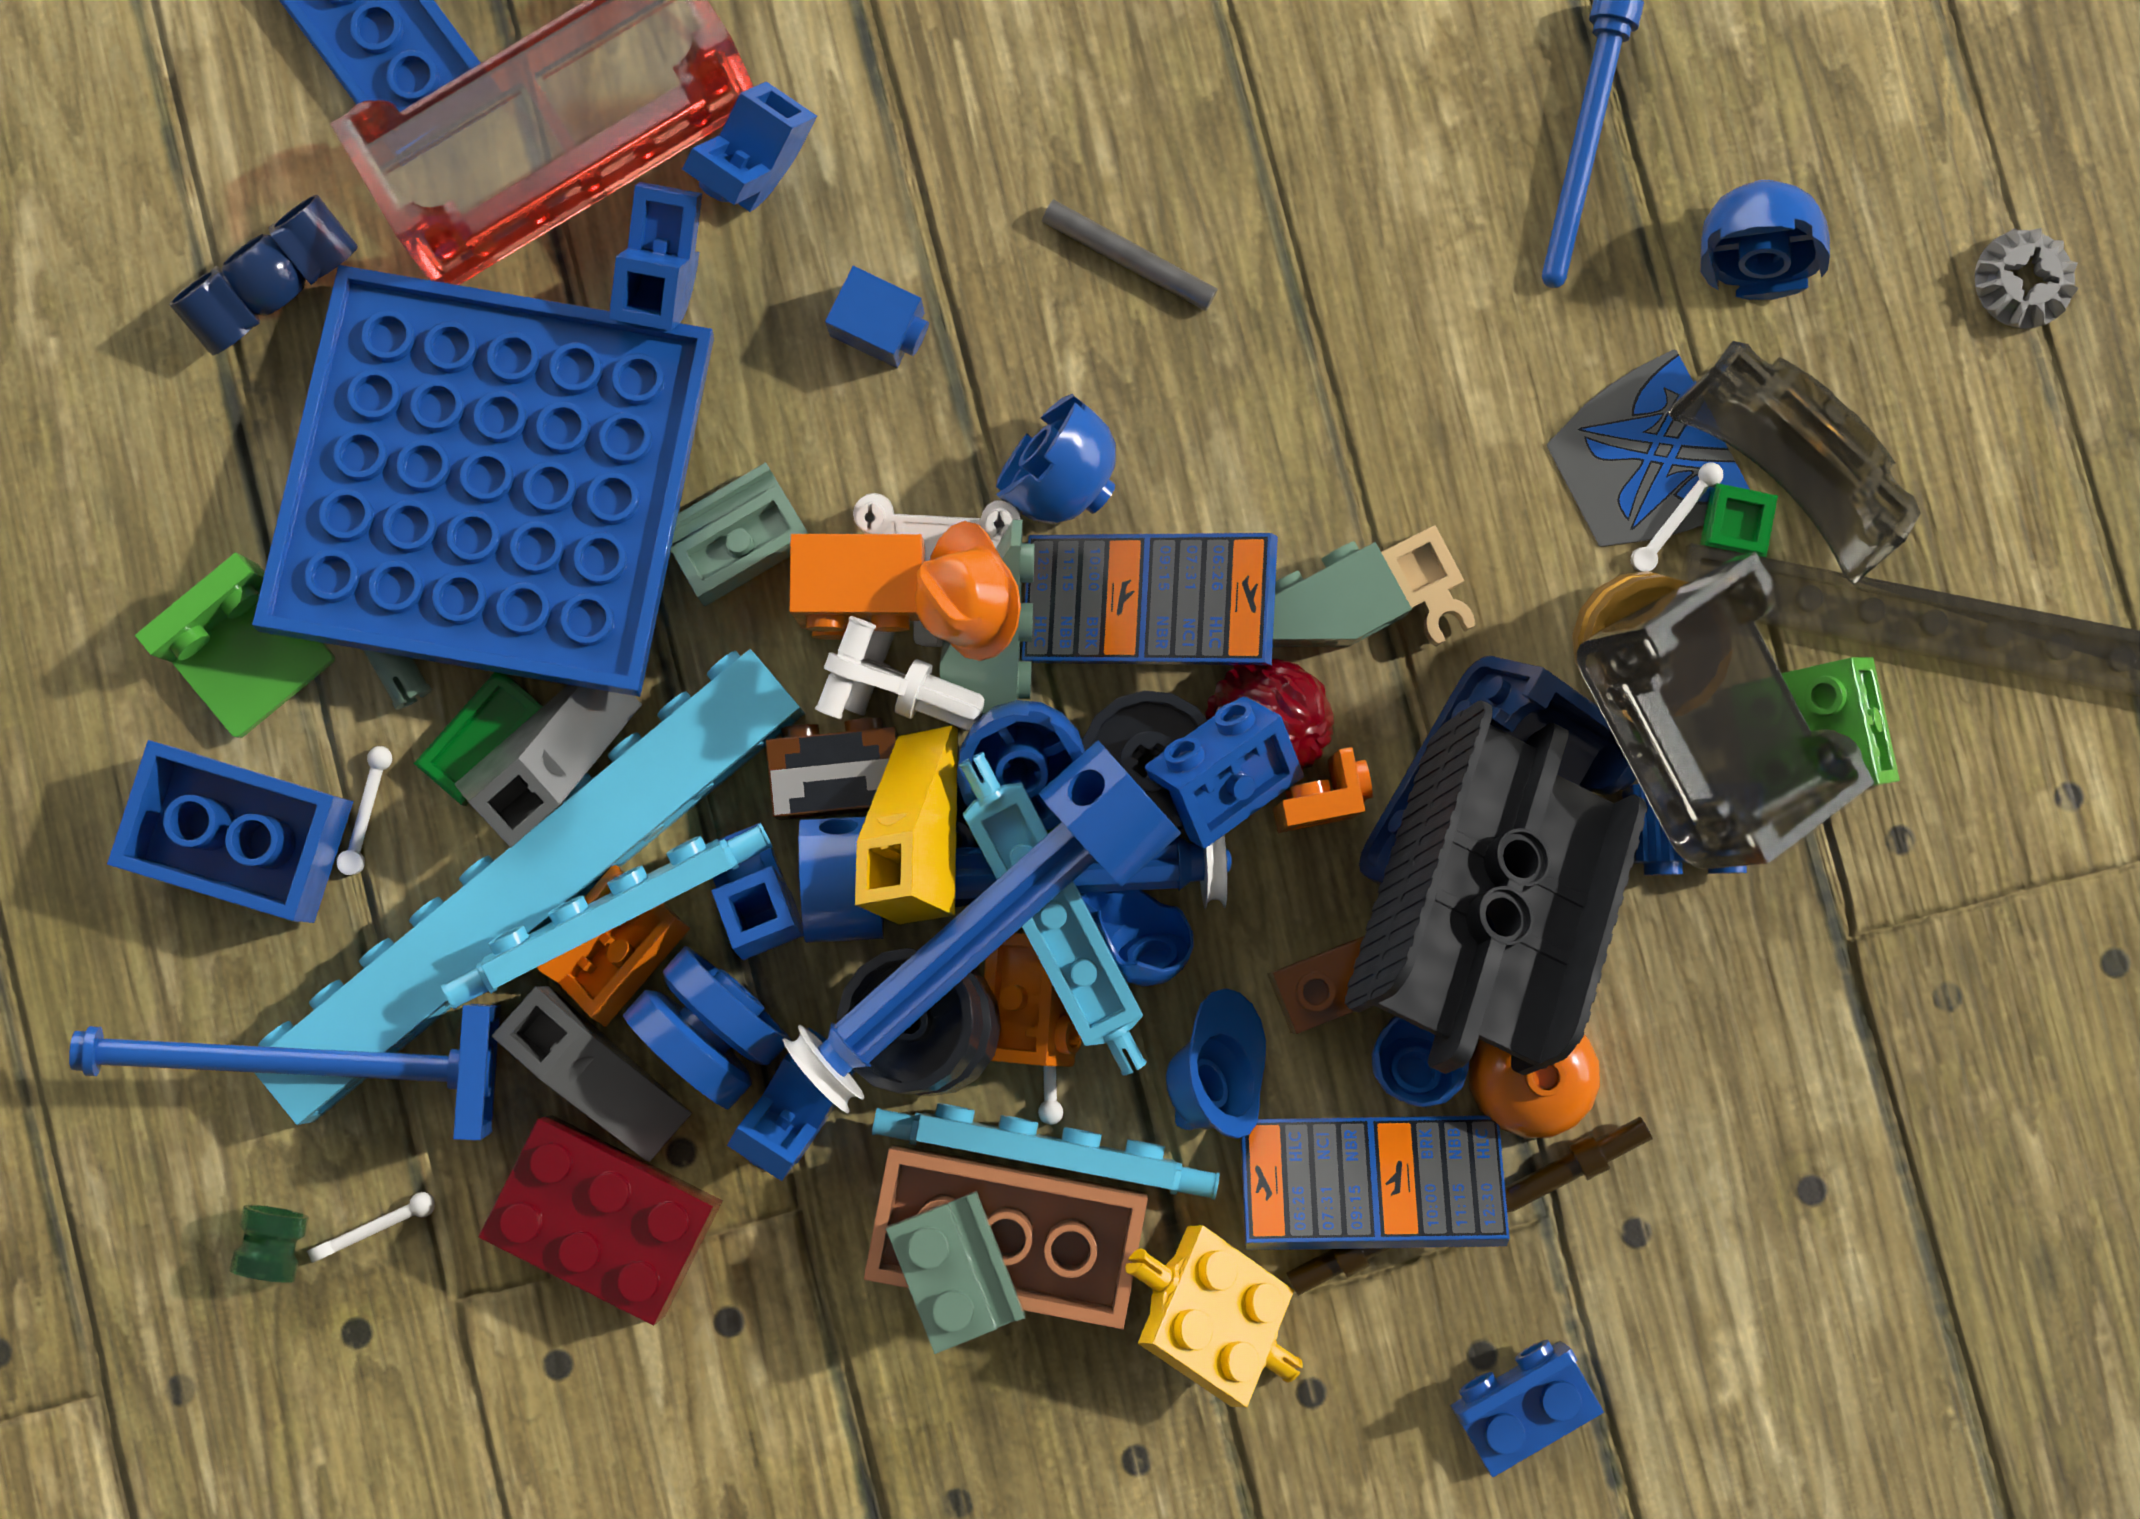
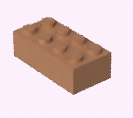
M895 1144L889 1148L864 1280L909 1288L886 1231L887 1226L977 1191L1024 1311L1124 1329L1133 1275H1129L1126 1272L1125 1266L1126 1263H1133L1128 1258L1134 1251L1139 1249L1148 1200L1146 1192Z

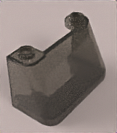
M1756 552L1734 557L1609 625L1581 643L1576 652L1577 664L1671 845L1687 863L1701 869L1769 864L1874 784L1862 759V753L1851 738L1834 730L1821 729L1810 731L1754 621L1772 611L1775 605L1774 583Z

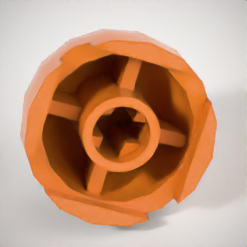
M1584 1034L1581 1042L1577 1044L1571 1054L1564 1060L1550 1065L1546 1069H1540L1528 1075H1521L1513 1071L1511 1067V1054L1479 1040L1477 1048L1474 1050L1469 1061L1470 1090L1479 1110L1485 1116H1489L1500 1126V1129L1525 1139L1552 1138L1574 1128L1592 1109L1600 1088L1599 1060L1590 1040Z

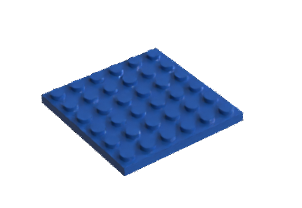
M339 265L252 625L258 632L641 697L714 342L713 330L711 328L680 323L672 331L609 320L610 311Z

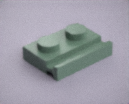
M765 462L678 513L671 552L696 596L705 607L790 557L791 534H808Z
M977 1191L887 1226L886 1231L934 1354L994 1331L998 1327L1013 1321L1016 1322L1025 1318L1022 1305Z

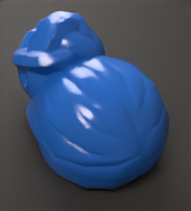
M1142 890L1080 894L1126 982L1141 987L1164 984L1182 971L1188 963L1194 947L1193 931L1183 911L1177 906L1162 904Z
M1397 1016L1391 1018L1381 1031L1372 1051L1373 1074L1384 1091L1408 1105L1425 1108L1448 1102L1462 1089L1468 1074L1469 1061L1465 1066L1447 1074L1429 1067L1428 1057L1435 1035Z

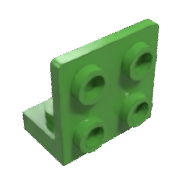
M235 552L135 634V637L150 655L172 662L229 733L234 737L243 738L335 661V656L324 643L258 632L254 628L252 623L265 572L258 563Z
M1851 657L1731 685L1730 695L1749 782L1762 781L1763 808L1900 781L1873 657Z

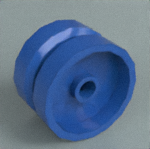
M684 946L665 967L663 975L669 989L685 1007H681L661 992L645 990L627 1009L623 1017L644 1043L677 1074L714 1103L728 1110L752 1085L749 1071L730 1048L732 1047L755 1064L770 1065L785 1048L783 1039L792 1040L764 1010L765 1007L743 985L724 970H719L691 948Z

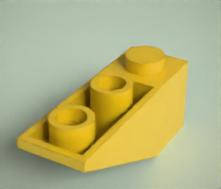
M951 725L898 736L857 839L855 905L897 924L955 916L957 727Z

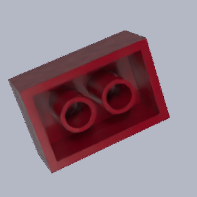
M554 1115L538 1118L478 1238L654 1326L666 1316L723 1200Z

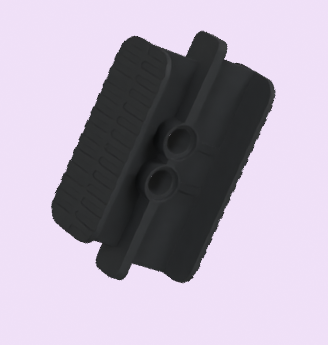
M1482 700L1477 701L1464 711L1461 710L1455 717L1444 723L1431 736L1426 745L1427 749L1424 756L1421 757L1420 768L1415 775L1414 786L1407 800V808L1402 815L1401 827L1398 828L1395 837L1397 838L1395 845L1391 849V858L1389 864L1386 865L1385 876L1378 890L1379 895L1377 901L1374 902L1373 913L1366 927L1367 932L1359 948L1360 954L1356 958L1353 967L1354 972L1348 982L1345 1004L1349 1009L1357 1013L1376 1006L1434 1034L1435 1037L1428 1057V1065L1444 1074L1465 1066L1474 1053L1477 1040L1480 1039L1511 1054V1067L1513 1071L1521 1075H1528L1540 1069H1546L1548 1066L1567 1058L1584 1036V1029L1591 1015L1590 1009L1597 994L1595 992L1597 984L1600 983L1602 976L1601 970L1608 955L1606 953L1608 945L1611 944L1613 937L1612 931L1619 916L1617 913L1624 898L1623 892L1628 884L1629 871L1633 866L1634 853L1639 845L1640 832L1643 831L1647 805L1643 798L1635 794L1612 803L1557 775L1568 740V730L1555 723H1550L1532 734L1525 743L1490 725L1492 706ZM1503 857L1509 862L1513 874L1505 866ZM1486 915L1493 921L1496 933L1489 927Z

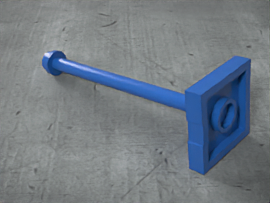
M463 1005L460 1049H451L449 1056L104 1039L102 1027L89 1026L86 1031H74L70 1043L69 1063L71 1070L83 1071L85 1076H97L101 1065L447 1082L448 1089H457L453 1139L482 1140L492 1133L498 1042L492 1035L500 1025L501 1005Z

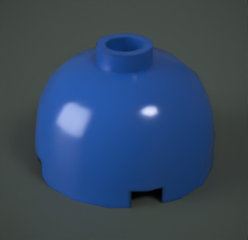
M1758 180L1744 184L1723 195L1704 221L1701 236L1700 272L1707 283L1719 290V281L1727 285L1740 286L1736 290V297L1774 300L1804 291L1808 288V277L1816 274L1820 269L1822 278L1828 271L1830 234L1827 220L1813 197L1797 186L1773 180Z
M1073 394L1062 397L1040 417L1048 425L1042 428L1034 438L1026 433L1005 463L997 479L996 488L1000 492L996 493V495L1003 501L1012 504L1019 513L1033 521L1048 524L1060 523L1074 519L1085 509L1094 514L1103 507L1115 489V483L1109 479L1116 464V442L1111 431L1091 408Z
M1015 700L994 706L972 725L960 747L958 765L969 758L978 777L982 781L984 779L973 760V756L984 752L985 758L1000 786L1021 782L1046 830L1052 829L1061 823V820L1038 793L1085 752L1079 731L1062 712L1042 702ZM958 766L957 783L964 803L969 807L977 797L962 769Z

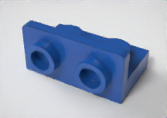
M1241 697L1234 702L1222 706L1215 716L1184 738L1170 743L1163 753L1145 766L1149 778L1169 790L1189 840L1202 849L1210 846L1304 777L1282 717L1248 697Z
M1542 1340L1529 1346L1515 1357L1518 1366L1495 1378L1492 1372H1488L1469 1381L1459 1390L1462 1398L1450 1405L1492 1478L1604 1413L1576 1364L1577 1358L1575 1354L1562 1341L1551 1345L1549 1340Z

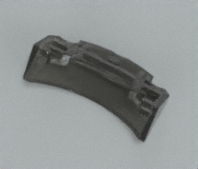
M1732 341L1666 412L1674 421L1695 427L1727 443L1770 475L1796 501L1814 523L1834 554L1844 577L1853 585L1906 541L1921 514L1915 497L1905 491L1891 474L1890 468L1896 462L1875 434L1854 411L1844 405L1826 386L1796 365L1781 357L1773 364H1769L1761 359L1749 344Z

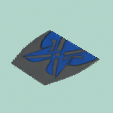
M1675 349L1637 367L1610 384L1587 402L1547 443L1548 450L1599 546L1652 540L1698 482L1699 470L1706 463L1713 462L1722 468L1723 479L1720 484L1750 490ZM1711 487L1706 490L1672 535L1704 524Z

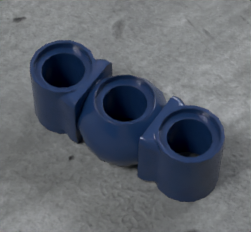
M313 195L292 208L276 223L268 227L270 235L261 234L247 242L223 263L222 270L218 265L215 266L210 272L204 274L183 289L170 302V307L212 356L226 350L253 327L257 326L260 323L259 315H270L294 299L304 289L306 280L312 285L319 278L337 268L357 250L358 245L318 195Z

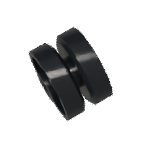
M1143 690L1115 699L1094 717L1082 739L1085 751L1099 740L1178 830L1184 827L1169 790L1151 780L1148 775L1145 778L1140 776L1136 769L1139 764L1138 759L1144 755L1159 756L1170 743L1184 738L1208 720L1196 706L1172 693Z
M905 948L882 952L859 967L843 990L837 1013V1022L918 950ZM972 970L921 1016L920 1027H918L919 1018L870 1061L871 1067L854 1068L853 1070L874 1087L901 1094H916L929 1097L956 1093L978 1079L995 1056L1001 1032L998 1001L986 979L975 970Z

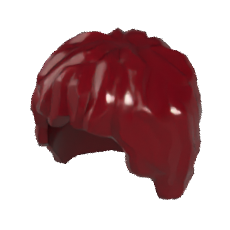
M1272 658V665H1234V669L1228 671L1225 678L1216 683L1215 694L1207 700L1208 708L1205 712L1207 720L1215 716L1222 706L1234 702L1241 697H1248L1279 714L1283 719L1302 770L1312 767L1314 761L1323 756L1324 747L1332 741L1334 718L1330 702L1326 697L1325 686L1298 664Z

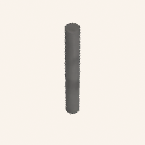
M1054 199L1044 213L1043 223L1205 311L1216 295L1218 289Z

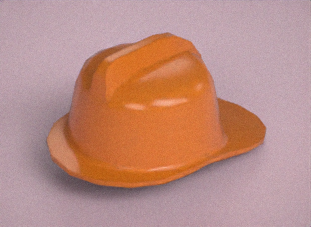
M962 521L952 525L939 538L930 556V560L924 561L917 571L916 612L923 627L935 638L949 642L965 658L983 661L997 657L1010 644L1018 628L1020 617L1019 589L1010 569L1003 562L989 535L979 524Z

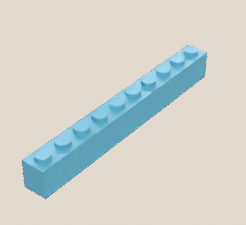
M751 648L742 656L737 651L730 652L707 672L706 675L711 681L692 697L685 691L668 702L657 714L662 722L643 738L638 732H635L621 741L608 754L609 759L613 763L595 778L586 773L562 802L563 804L535 826L512 848L506 850L496 860H493L488 855L470 866L459 877V881L463 884L461 889L445 902L440 897H436L422 906L409 919L414 928L395 943L390 938H387L375 945L359 960V963L364 968L345 985L338 979L323 988L309 1001V1005L313 1009L309 1015L295 1026L290 1021L281 1024L265 1036L258 1046L398 1053L452 1008L441 985L476 969V964L482 962L483 957L492 953L488 945L489 942L524 925L527 933L530 934L552 923L548 915L551 910L582 895L585 897L611 866L617 865L622 867L766 747V740L776 739L781 734V728L791 726L806 713ZM255 1073L296 1125L315 1122L367 1079Z

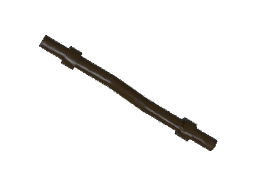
M1638 1117L1597 1139L1589 1135L1568 1146L1571 1153L1505 1186L1507 1213L1514 1212L1581 1176H1584L1588 1181L1609 1170L1608 1162L1653 1139L1643 1119ZM1389 1248L1331 1249L1286 1272L1299 1296L1343 1272L1347 1278L1370 1266L1367 1261L1368 1259Z

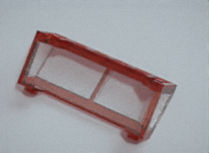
M586 0L401 112L391 102L368 100L358 103L347 114L333 121L330 125L396 237L428 279L460 285L724 126L739 94L754 86L731 35L707 0Z

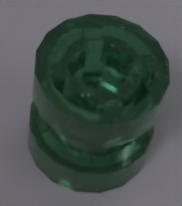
M244 1205L239 1223L244 1231L241 1246L233 1250L229 1268L230 1272L262 1281L294 1282L299 1264L294 1255L297 1241L305 1237L309 1219L308 1215L272 1206Z

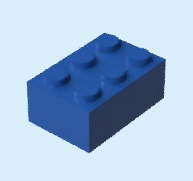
M148 740L107 865L287 920L314 923L354 801Z

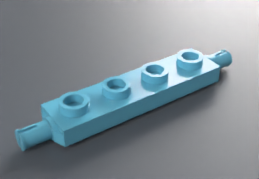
M984 752L974 755L973 760L984 780H980L969 758L958 765L977 797L963 812V816L998 880L1048 835V832L1022 783L1000 786L985 758ZM1072 881L1028 920L1022 928L1084 1045L1106 1043L1121 1070V1074L1123 1076L1133 1073V1070L1122 1049L1125 1048L1137 1070L1147 1063L1129 1031L1142 1018L1143 1014L1076 885Z
M761 823L728 841L725 839L721 841L715 839L705 845L701 836L690 839L666 853L670 863L646 874L643 866H638L610 880L607 885L611 893L587 904L582 895L554 908L548 913L552 923L530 934L527 933L524 925L495 938L488 943L492 953L483 957L482 962L476 964V969L446 984H442L443 992L451 1007L455 1010L458 1006L488 991L490 993L497 991V987L731 868L733 870L739 868L738 864L769 848H773Z
M937 1103L935 1114L916 1112L915 1115L882 1110L881 1108L876 1109L872 1135L877 1134L910 1141L909 1144L916 1145L917 1141L1150 1185L1170 1189V1194L1173 1195L1180 1192L1208 1197L1212 1200L1216 1198L1220 1173L1183 1167L1182 1163L1163 1158L1165 1146L1127 1139L1125 1150L1100 1146L1102 1134L1064 1127L1062 1138L1036 1134L1038 1122L1000 1115L999 1126L973 1122L975 1110Z

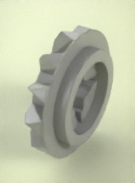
M2014 228L1994 239L1981 253L1975 269L1976 292L1984 308L1998 321L2016 328L2040 327L2050 323L2066 311L2071 298L2078 290V287L2075 286L2074 275L2078 263L2070 260L2064 250V241L2053 240L2049 236L2044 235L2041 228L2034 230H2017ZM2033 257L2032 263L2035 264L2034 274L2043 278V281L2048 283L2036 284L2023 297L2025 291L2022 289L2023 280L2018 276H2014L2013 272L2009 270L2021 269Z

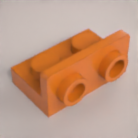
M1352 747L1339 749L1328 759L1333 791H1331L1329 779L1290 787L1291 790L1285 792L1286 800H1282L1273 808L1277 832L1283 833L1350 820L1365 812L1364 802H1366V799L1373 798L1372 782L1366 760L1355 761Z
M1014 933L985 959L984 978L998 1001L1001 1032L995 1056L991 1061L1072 1067L1082 1039L1027 935Z

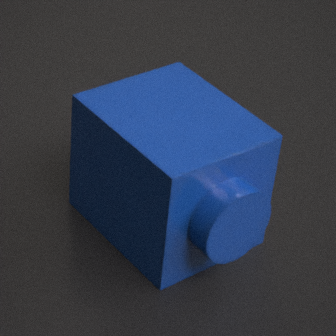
M852 266L825 320L830 337L895 368H898L905 353L911 356L917 353L929 326V322L922 319L925 312L921 297L855 266Z

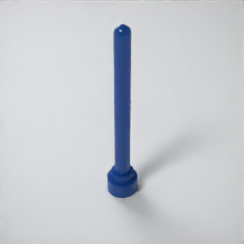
M1593 0L1589 21L1594 25L1592 33L1597 37V42L1542 271V281L1549 288L1561 287L1567 279L1622 42L1629 40L1631 32L1639 28L1644 6L1643 0Z

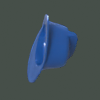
M1224 988L1211 992L1201 1002L1194 1021L1191 1041L1174 1055L1167 1066V1091L1175 1107V1123L1181 1129L1215 1128L1222 1135L1237 1139L1249 1135L1257 1124L1260 1108V1091L1266 1061V1038L1262 1021L1253 1004L1240 992Z

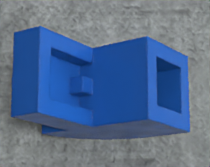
M767 81L739 94L720 135L693 147L682 170L697 179L700 188L710 197L722 202H730L733 205L739 204L751 212L772 193L792 165L817 115Z
M639 182L635 185L628 248L618 254L615 260L609 320L672 331L681 323L691 299L700 252L695 251L702 193Z
M758 824L738 831L736 833H733L731 835H728L724 838L719 839L718 841H721L723 839L728 841L758 826ZM769 848L738 864L739 868L735 870L731 868L713 877L716 889L711 890L731 946L743 961L804 936L803 925L792 892L786 885L773 848Z
M807 1028L822 1043H824L827 1040L825 1037L815 1032L811 1028ZM788 1052L765 1092L736 1128L727 1146L748 1159L754 1166L767 1171L780 1181H783L794 1164L797 1165L836 1105L818 1088L812 1086L807 1081L804 1072ZM851 1070L849 1073L854 1077L856 1072Z

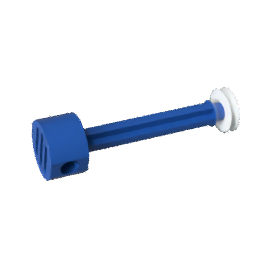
M1099 740L1038 793L1062 823L836 1024L831 1022L828 1039L824 1043L802 1025L798 1026L800 1036L796 1041L783 1039L786 1049L804 1072L807 1081L812 1086L818 1088L839 1109L849 1113L850 1110L847 1104L851 1097H858L862 1100L865 1098L857 1082L849 1073L854 1068L871 1067L870 1061L1093 862L1097 861L1122 887L1181 834Z
M866 817L800 820L798 836L802 925L806 943L884 939V918L855 905L857 839ZM1225 835L1205 849H1202L1195 843H1189L1178 836L1122 887L1097 861L1093 862L1073 882L1079 893L1170 888H1178V891H1180L1191 881H1200L1204 908L1206 909L1207 903L1211 900H1219L1225 908L1227 902V872L1231 869L1232 858L1230 851L1226 848ZM980 847L956 848L955 899L978 898L997 879Z

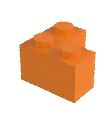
M791 534L790 613L802 629L812 631V638L842 640L850 616L871 621L872 624L876 625L874 631H909L910 621H920L916 612L915 593L918 582L917 571L925 561V542L922 534Z

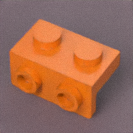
M617 865L611 866L584 897L587 904L611 893L607 883L626 871ZM662 903L536 968L559 983L592 1019L606 1027L690 930V927L665 903Z

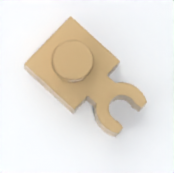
M1436 525L1381 552L1411 608L1414 609L1422 605L1426 613L1423 629L1425 636L1432 645L1437 647L1446 641L1438 625L1439 618L1442 615L1450 614L1455 616L1459 620L1464 632L1475 626V619L1471 609L1464 602L1453 599L1449 590L1461 585L1464 579Z

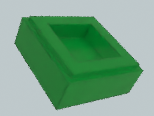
M1716 483L1710 488L1699 547L1757 559L1766 558L1778 495Z

